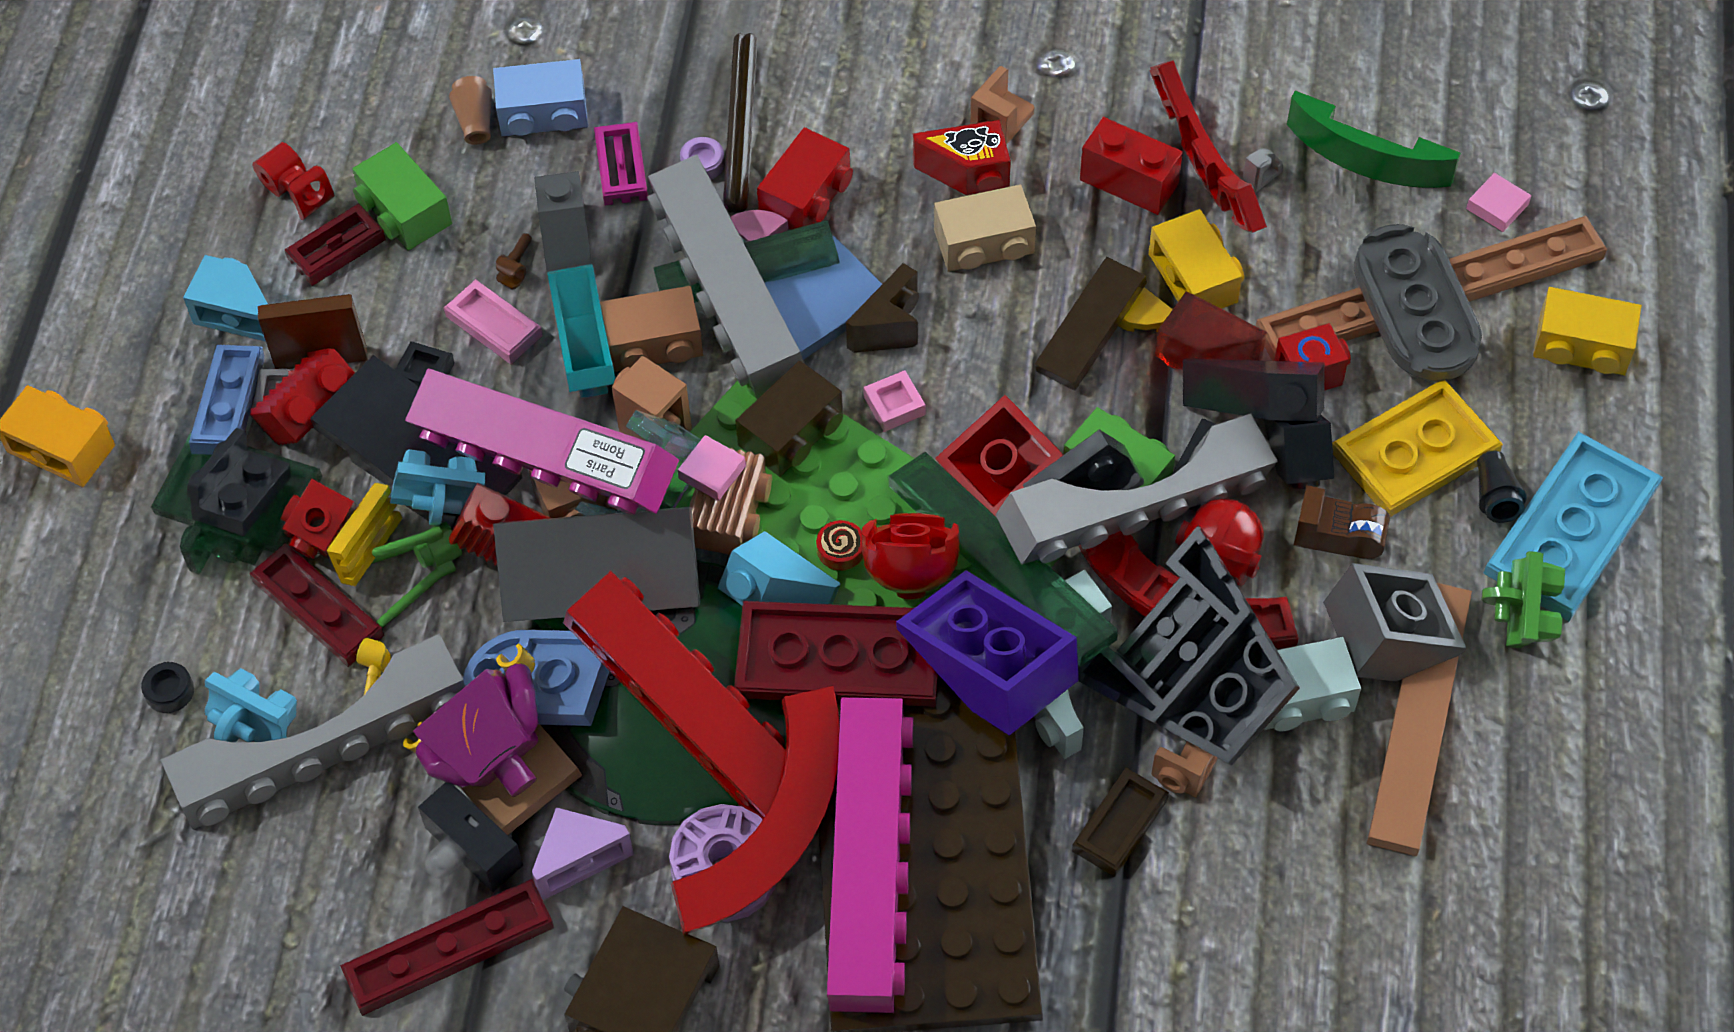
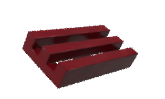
M358 203L290 245L284 251L290 263H294L298 272L301 275L304 274L307 282L314 286L384 242L386 237L384 230ZM362 222L361 224H359V225L356 226L355 228L351 229V230L348 231L347 233L341 235V233L345 232L346 230H348L349 228L353 227V226L356 225L357 223ZM326 243V246L311 254L307 258H304L306 255H308L309 253L313 252L314 250H316L317 248L321 247Z

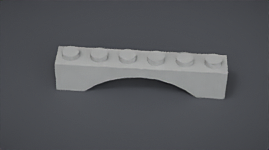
M1248 414L1212 426L1195 447L1189 462L1173 475L1152 485L1130 490L1100 491L1076 487L1050 479L1010 492L995 515L1021 565L1038 559L1042 563H1048L1064 555L1070 548L1079 545L1083 549L1092 548L1106 540L1109 535L1119 531L1123 535H1130L1144 528L1149 521L1160 517L1164 522L1171 521L1184 514L1190 507L1199 504L1202 506L1211 500L1225 499L1228 494L1240 491L1241 495L1252 493L1266 483L1265 476L1278 461L1252 415Z
M439 633L395 653L382 675L364 696L343 713L316 728L291 737L265 742H227L207 738L160 760L179 804L194 830L203 825L217 824L224 820L229 813L250 803L258 804L265 802L274 796L277 791L296 782L310 781L319 776L323 770L342 761L356 760L365 755L370 748L390 739L398 740L408 736L418 727L417 724L419 722L423 723L461 691L465 684Z

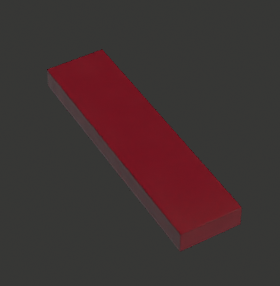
M530 879L340 966L359 1011L363 1016L554 929V925L533 879Z

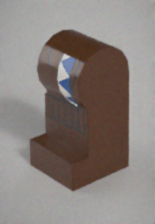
M1306 485L1293 546L1362 559H1372L1382 555L1390 523V515L1385 509L1374 504H1352L1349 501L1324 496L1326 489Z

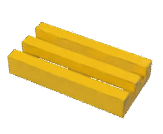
M380 483L372 485L327 549L342 584L357 585L375 559L372 555V550L383 546L402 520L401 513L394 511L397 504L390 503L391 498H389V495L391 494V489L389 485Z

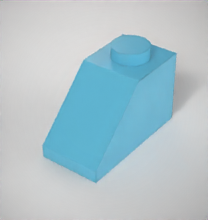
M204 255L183 297L193 324L265 341L258 321V306L268 303L248 266L233 258L221 259Z
M764 531L732 550L718 589L742 606L743 601L833 604L841 584Z

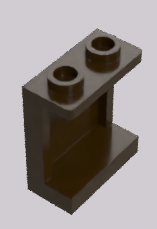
M622 906L564 1013L569 1032H678L703 982L711 984L720 967L717 946L689 934L683 935V932Z

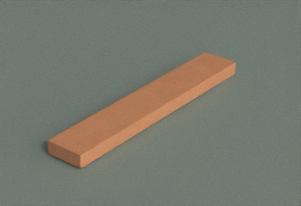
M1437 583L1463 639L1472 591ZM1459 656L1401 680L1368 834V845L1416 857L1418 855Z

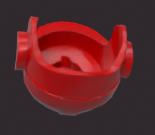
M1231 499L1211 500L1197 510L1191 522L1183 521L1175 539L1176 544L1181 545L1197 526H1200L1227 570L1236 580L1238 586L1242 587L1248 577L1254 579L1260 569L1258 564L1262 556L1259 555L1264 539V531L1261 521L1248 506Z

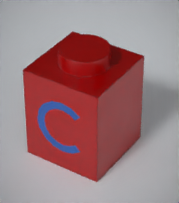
M1328 323L1278 338L1274 361L1324 362L1325 391L1343 385L1347 365L1351 363V355L1343 338L1338 339L1331 324Z

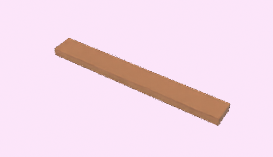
M1583 216L1450 258L1449 261L1470 302L1602 260L1605 257L1607 248L1587 216ZM1360 287L1257 319L1255 330L1272 361L1275 358L1278 338L1330 323L1338 339L1343 338L1345 341L1379 331Z

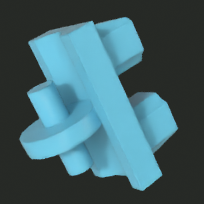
M409 449L405 452L403 461H398L390 503L412 506V509L429 511V525L439 526L443 513L460 515L465 502L476 484L485 485V473L477 472L475 460L469 457L456 456L449 459L448 467L444 468L430 466V456L425 451Z
M242 668L227 678L213 672L205 680V687L209 690L205 715L208 722L216 725L214 732L215 740L237 742L240 738L246 742H265L287 738V727L296 717L297 700L295 696L280 689L267 699L259 695V681L255 675Z

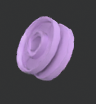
M725 804L703 808L695 812L682 822L672 838L669 855L672 881L696 874L711 867L712 863L718 858L727 857L746 841L763 819L742 806ZM776 885L758 900L734 916L723 920V922L749 917L766 904Z

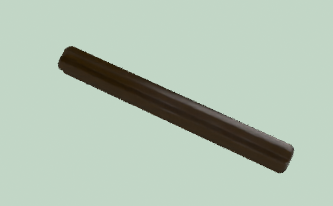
M738 33L733 40L723 194L724 207L730 213L735 211L739 213L744 212L748 208L757 38L752 33Z

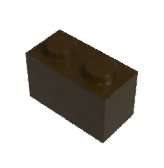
M799 360L735 420L738 446L746 452L751 451L755 455L759 453L765 457V467L777 476H782L792 465H800L810 453L811 447L822 436L831 435L839 427L843 419L842 391Z

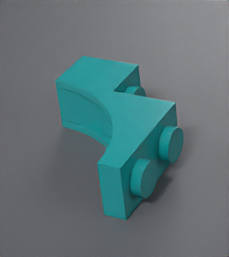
M589 264L549 271L547 275L569 392L579 390L580 398L608 393L607 385H611L615 381V374L593 265Z

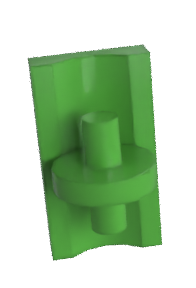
M1528 551L1525 558L1514 559L1511 572H1498L1497 587H1488L1482 590L1481 600L1484 603L1495 605L1494 620L1497 622H1508L1507 647L1522 648L1533 642H1551L1561 636V613L1540 610L1541 595L1556 597L1562 594L1565 583V569L1543 562L1544 553Z

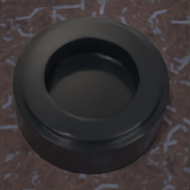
M163 662L147 671L142 679L141 690L148 705L153 710L160 713H173L181 710L191 701L194 694V683L184 666L175 662Z

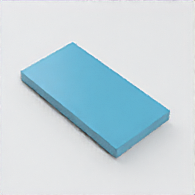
M1578 431L1487 563L1483 574L1497 581L1498 572H1511L1514 559L1525 558L1528 551L1544 553L1543 562L1565 569V583L1562 594L1556 597L1541 595L1540 606L1551 612L1561 613V617L1570 622L1659 488L1663 477Z

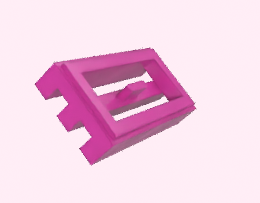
M631 122L594 127L604 206L613 205V199L621 198L622 203L631 202L630 197L639 196L640 201L648 200L638 123ZM630 134L637 179L635 184H628L622 135ZM613 136L619 186L612 187L604 137Z

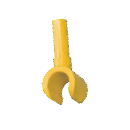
M364 638L362 640L356 658L358 664L369 667L366 675L364 695L378 680L391 660V654L386 649L384 643L371 638Z

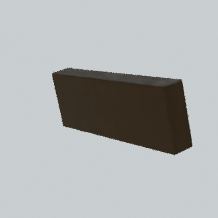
M1106 256L1035 362L1036 372L1075 391L1147 284L1146 275Z

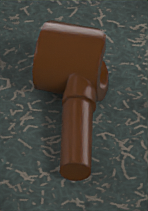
M523 233L512 252L508 256L501 255L496 260V269L499 271L496 280L510 289L518 288L525 278L526 267L519 262L532 241V237L529 234Z

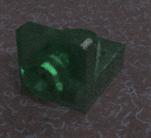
M195 520L193 525H189L185 529L180 541V550L189 571L197 574L201 573L211 553L228 563L241 561L255 566L263 551L254 526L244 536Z

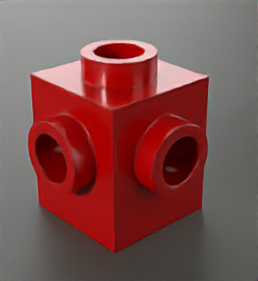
M311 479L302 496L294 495L283 511L281 520L286 523L282 529L287 537L292 539L288 546L313 560L317 553L330 559L327 549L357 508L355 502ZM324 520L322 525L312 527L315 521Z

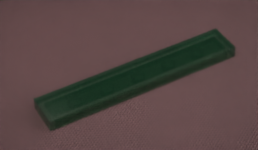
M923 452L888 476L889 487L917 513L944 517L946 528L951 529L953 523L959 526V553L998 590L1076 636L1078 665L1080 667L1117 641L1118 629L1050 566L1042 563L1040 559L1021 565L997 517L929 454Z

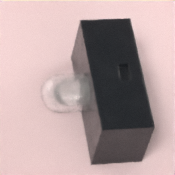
M445 782L418 806L425 829L440 842L425 858V869L430 876L437 879L446 878L463 864L494 892L523 866L517 844L453 784Z

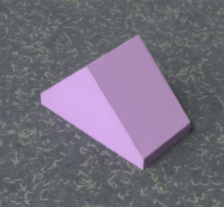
M556 808L532 870L535 885L542 900L633 856L630 834L625 825Z

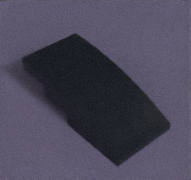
M374 355L310 418L313 429L348 451L352 463L385 485H389L391 490L398 461H403L405 452L409 449L425 451L430 456V466L444 468L448 467L449 459L456 456L467 457L456 451L457 444L448 442L446 449H443L419 438L422 430L405 421L419 387ZM485 455L482 462L475 460L477 472L485 473L484 486L506 496L522 479L521 472L520 475H517L494 465V457ZM405 505L429 521V511L412 509V506ZM443 513L441 523L447 522L453 530L459 515Z

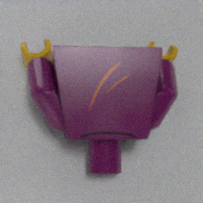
M518 643L516 645L518 653L511 662L503 654L497 656L496 662L505 671V676L501 671L485 669L423 723L419 722L417 724L418 727L413 730L419 738L417 742L405 738L403 746L416 753L417 758L430 777L461 788L469 785L485 787L498 778L512 797L521 794L536 781L537 778L521 759L523 755L539 742L535 733L539 722L535 687L531 675L535 668V659L521 644Z

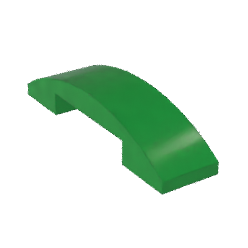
M1294 91L1291 97L1287 126L1301 141L1324 158L1356 174L1390 184L1419 188L1451 187L1461 152L1421 137L1418 138L1413 149L1404 147L1333 120L1335 105Z

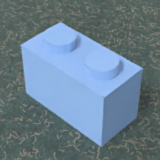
M580 59L493 68L496 111L501 136H523L530 133L558 130L569 131L588 127L585 87Z

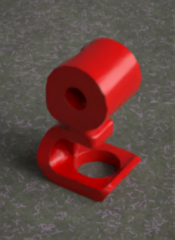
M280 142L252 163L257 177L270 192L277 197H280L287 191L289 192L301 220L307 218L335 196L324 169L316 165L306 171L298 154L284 142ZM319 181V191H315L310 183Z

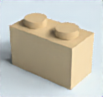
M1021 184L934 203V232L948 272L959 269H974L982 264L1006 259L1016 260L1035 252L1036 225Z

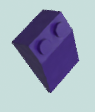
M967 570L896 622L897 630L969 709L1009 736L1078 682L1077 637Z

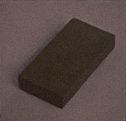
M1126 767L1074 841L1072 852L1116 877L1168 801L1169 792Z

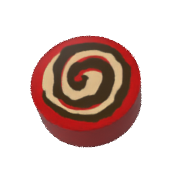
M837 520L821 528L816 539L817 555L826 567L843 571L851 569L863 559L862 530L856 524L845 520Z

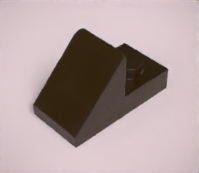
M902 263L846 321L847 349L857 353L911 348L918 344V321L910 315L919 299L918 272Z

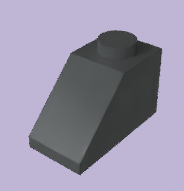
M579 171L534 177L547 272L592 264Z

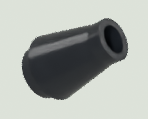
M1489 451L1482 454L1477 459L1479 470V509L1487 515L1489 520L1496 523H1505L1518 518L1525 509L1524 504L1527 495L1508 466L1502 452Z

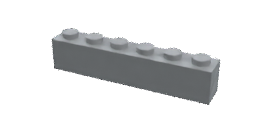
M694 155L649 175L648 178L654 194L647 196V199L657 221L665 218L669 225L663 228V231L673 253L682 251L685 257L679 262L689 285L692 286L698 283L702 290L696 293V297L705 317L709 319L715 316L719 324L713 327V331L724 353L732 350L736 359L730 361V364L740 386L743 387L749 384L756 399H758L799 360L803 362L796 342L698 155Z

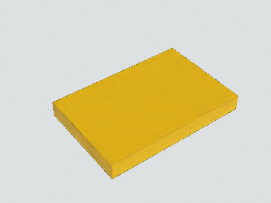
M1446 380L1436 382L1332 442L1335 458L1377 506L1385 509L1390 517L1477 467V459L1482 454L1489 451L1501 452L1503 446L1502 442Z

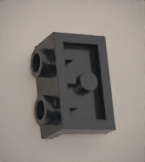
M235 428L224 442L218 443L212 457L200 470H196L189 479L187 496L190 498L192 519L244 536L291 479L290 464L249 451L247 448L246 431Z
M1099 429L1025 482L1023 487L1055 479L1076 487L1100 491L1130 490L1142 486L1144 479L1125 445Z

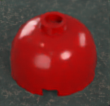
M922 513L890 515V524L877 527V518L871 520L862 527V553L865 568L874 581L887 590L897 592L899 598L910 600L922 598L926 595L927 591L936 589L946 582L954 572L959 556V526L953 523L951 529L946 528L944 517Z

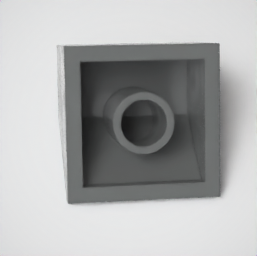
M1352 563L1323 601L1338 638H1344L1357 677L1396 682L1462 655L1466 650L1465 643L1433 574Z

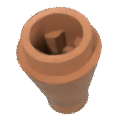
M462 77L452 84L449 99L462 128L465 142L473 145L482 144L491 137L489 128L492 89L487 86L486 81L481 77Z

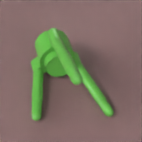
M443 522L439 526H434L420 534L390 542L372 550V555L375 559L371 564L414 550L423 568L431 565L435 568L376 621L382 628L395 619L440 578L456 571L452 560L462 556V550L459 549L457 543L450 544L448 539L452 528L447 522Z

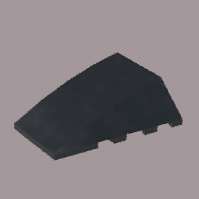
M1197 526L1166 562L1180 578L1118 649L1101 638L1078 663V681L1226 763L1233 765L1300 687L1207 535L1200 526Z

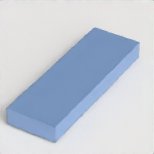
M216 346L189 440L191 454L212 455L218 443L224 442L235 428L246 430L250 408L252 407L256 392L259 369H262L265 359L263 347Z

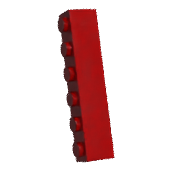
M610 571L566 611L563 624L740 806L759 815L763 819L777 794L783 777L786 750L783 748L785 744L783 737L771 724L766 721L760 724L747 711L750 707L749 703L736 688L731 685L725 688L712 675L714 668L701 652L696 649L690 652L677 639L679 632L666 616L661 613L655 616L642 603L644 596L631 580L626 577L620 580Z

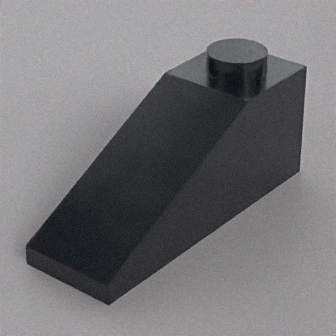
M1184 358L1183 406L1242 416L1251 414L1254 418L1266 420L1317 422L1324 410L1325 363Z

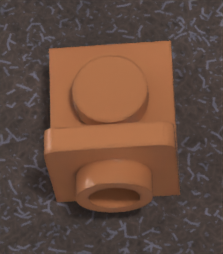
M1188 741L1182 750L1181 756L1163 747H1159L1154 755L1151 774L1166 789L1175 793L1185 792L1196 798L1218 758Z

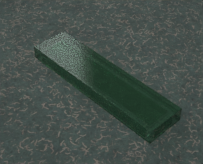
M828 220L744 243L764 283L840 263ZM680 260L653 267L659 291L690 286L681 268ZM696 283L691 286L694 303L698 302L696 293L702 291L699 284Z

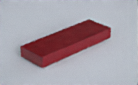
M286 543L249 573L255 585L347 667L356 661L359 646L364 638L379 641L385 636L381 626Z

